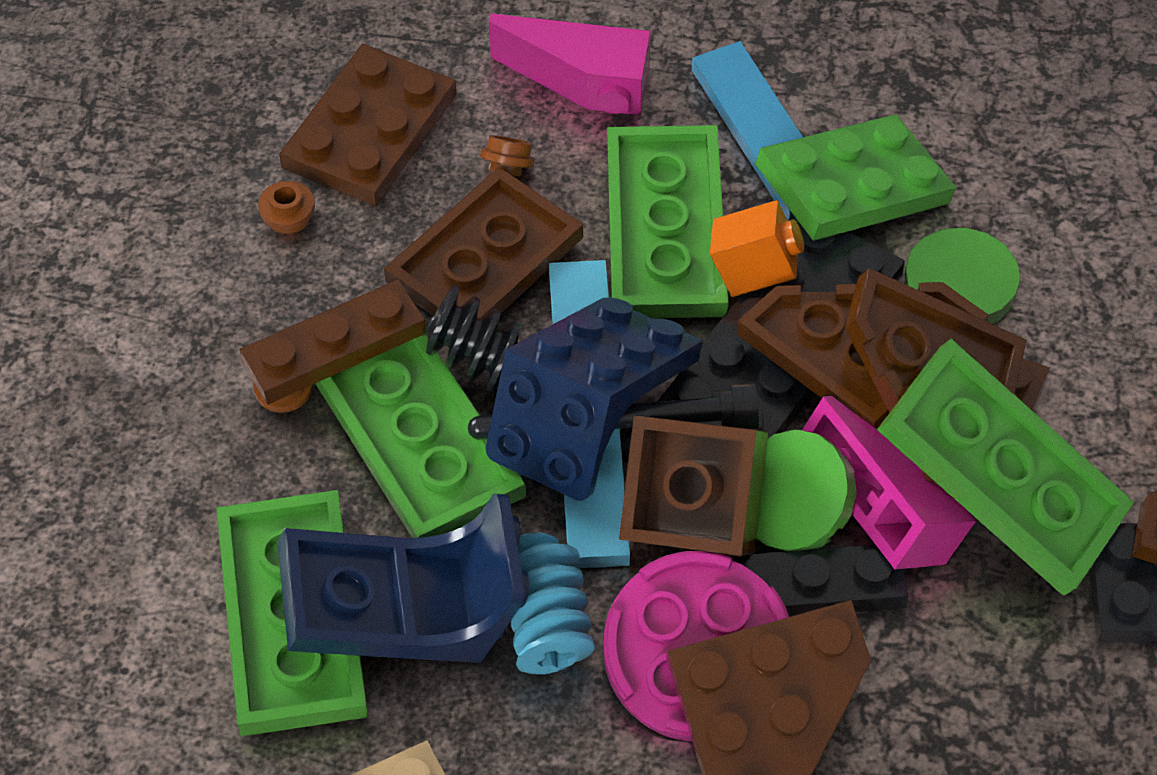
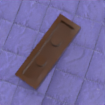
M399 279L239 350L243 365L268 405L422 336L426 329L425 319Z

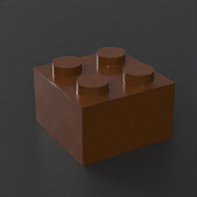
M634 416L619 540L738 556L754 554L769 431Z

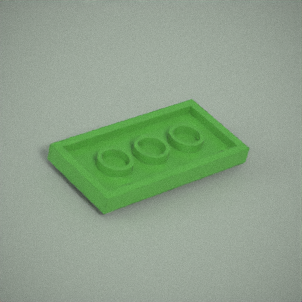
M718 125L607 127L611 298H618L630 303L634 311L650 318L724 317L728 312L727 287L710 256L713 219L723 216Z
M426 334L315 383L412 538L437 536L465 526L482 512L493 494L508 495L511 504L526 497V484L520 475L511 469L493 462L487 456V439L476 440L469 435L467 429L469 421L473 417L480 415L438 352L433 356L425 353L428 341Z
M952 339L939 347L877 429L1063 596L1077 589L1134 504L1132 499Z
M338 490L216 507L237 723L241 737L367 718L368 711L360 656L288 651L277 541L284 528L344 533Z

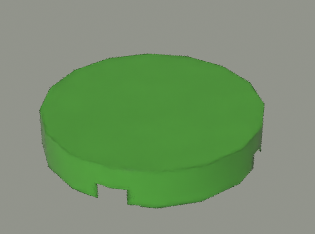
M969 228L942 229L925 236L911 250L905 267V285L918 290L919 283L943 282L989 314L988 322L991 324L1000 321L1013 308L1021 279L1017 260L1005 244L988 233Z
M796 429L774 434L768 438L756 538L763 544L781 551L820 549L831 541L828 538L834 535L838 528L843 529L851 517L857 492L854 469L847 457L842 455L835 444L816 433Z

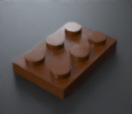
M362 43L279 153L281 168L377 206L457 95L456 80Z
M498 167L384 268L385 282L390 283L399 279L412 301L432 316L438 310L453 284L460 287L457 301L458 306H462L473 296L480 299L478 318L481 319L494 308L502 313L549 270V263H557L583 239V223Z

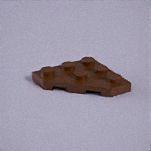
M868 268L858 277L845 325L852 343L889 412L898 403L939 347L950 339L954 340L1008 390L1015 394L1026 339ZM921 470L926 481L939 486L932 478H930L923 470Z
M919 283V291L988 322L989 314L945 283ZM837 284L835 292H801V285L776 286L737 321V335L821 398L833 396L875 429L879 428L890 413L845 329L856 284Z
M851 600L672 649L666 655L702 775H812L871 662Z

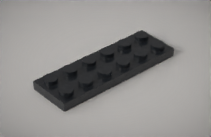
M798 222L797 224L804 241V252L798 254L796 279L741 294L703 342L699 361L680 372L657 402L718 397L719 391L730 390V384L755 382L759 430L769 431L768 438L774 434L785 432L814 392L737 335V321L776 286L801 285V292H835L837 284H857L858 277L868 268L898 281L903 274L905 260L848 231L813 241ZM721 421L699 422L721 426ZM631 435L621 446L622 460L627 463L629 460Z

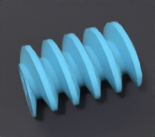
M538 532L520 535L518 553L521 569L526 570L529 577V594L525 605L518 609L510 621L515 633L513 646L518 655L516 665L520 672L545 675L558 672L573 665L575 662L585 659L595 649L592 636L586 634L592 625L589 615L583 612L588 605L585 592L580 590L584 584L583 574L581 570L577 569L581 559L578 549L570 545L559 544L558 539L551 534Z

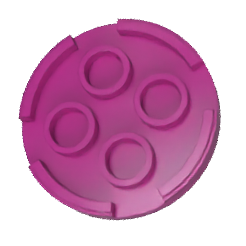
M684 551L661 557L641 568L639 573L629 580L609 610L603 635V660L609 682L616 696L631 715L648 728L664 736L692 742L666 659L669 650L789 617L782 599L773 586L769 587L756 573L744 565L733 561V557L708 551Z

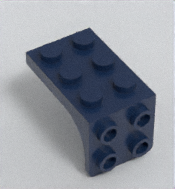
M607 297L597 300L505 350L486 443L487 456L493 462L575 500H585L594 493L605 449L622 416L638 398L698 362L703 340L685 333L684 328L676 322L666 319H652L634 311L633 306L624 300Z
M493 494L485 508L474 520L454 531L431 537L402 538L284 528L277 543L288 651L481 663L495 642L502 638L505 628L518 609L525 605L529 594V577L526 570L521 569L518 553L520 522L517 516L512 515L509 496Z

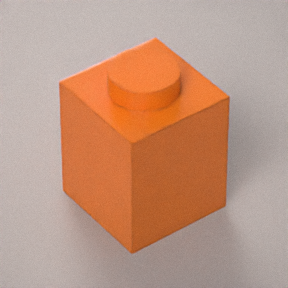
M778 200L713 219L710 256L731 297L796 279L798 254L804 252V241L797 222L794 219L787 220Z

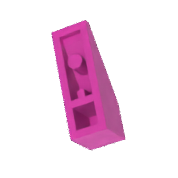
M490 13L489 38L492 59L587 110L641 116L650 69L651 31Z
M824 396L802 431L816 433L835 444L842 455L846 456L854 469L857 492L852 515L894 569L945 565L973 527L976 520L968 510L942 487L926 481L920 468L877 429L833 396Z

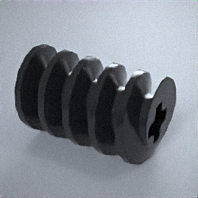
M453 284L423 333L429 335L425 353L433 356L444 346L449 347L446 366L452 369L467 358L469 364L466 378L473 381L485 370L490 372L486 390L493 393L498 389L505 350L519 343L518 338L521 324L513 321L503 330H497L501 312L494 308L481 319L478 318L480 299L473 296L462 306H458L457 301L460 287Z

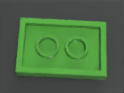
M897 114L762 147L755 163L813 241L950 204L956 191V186Z

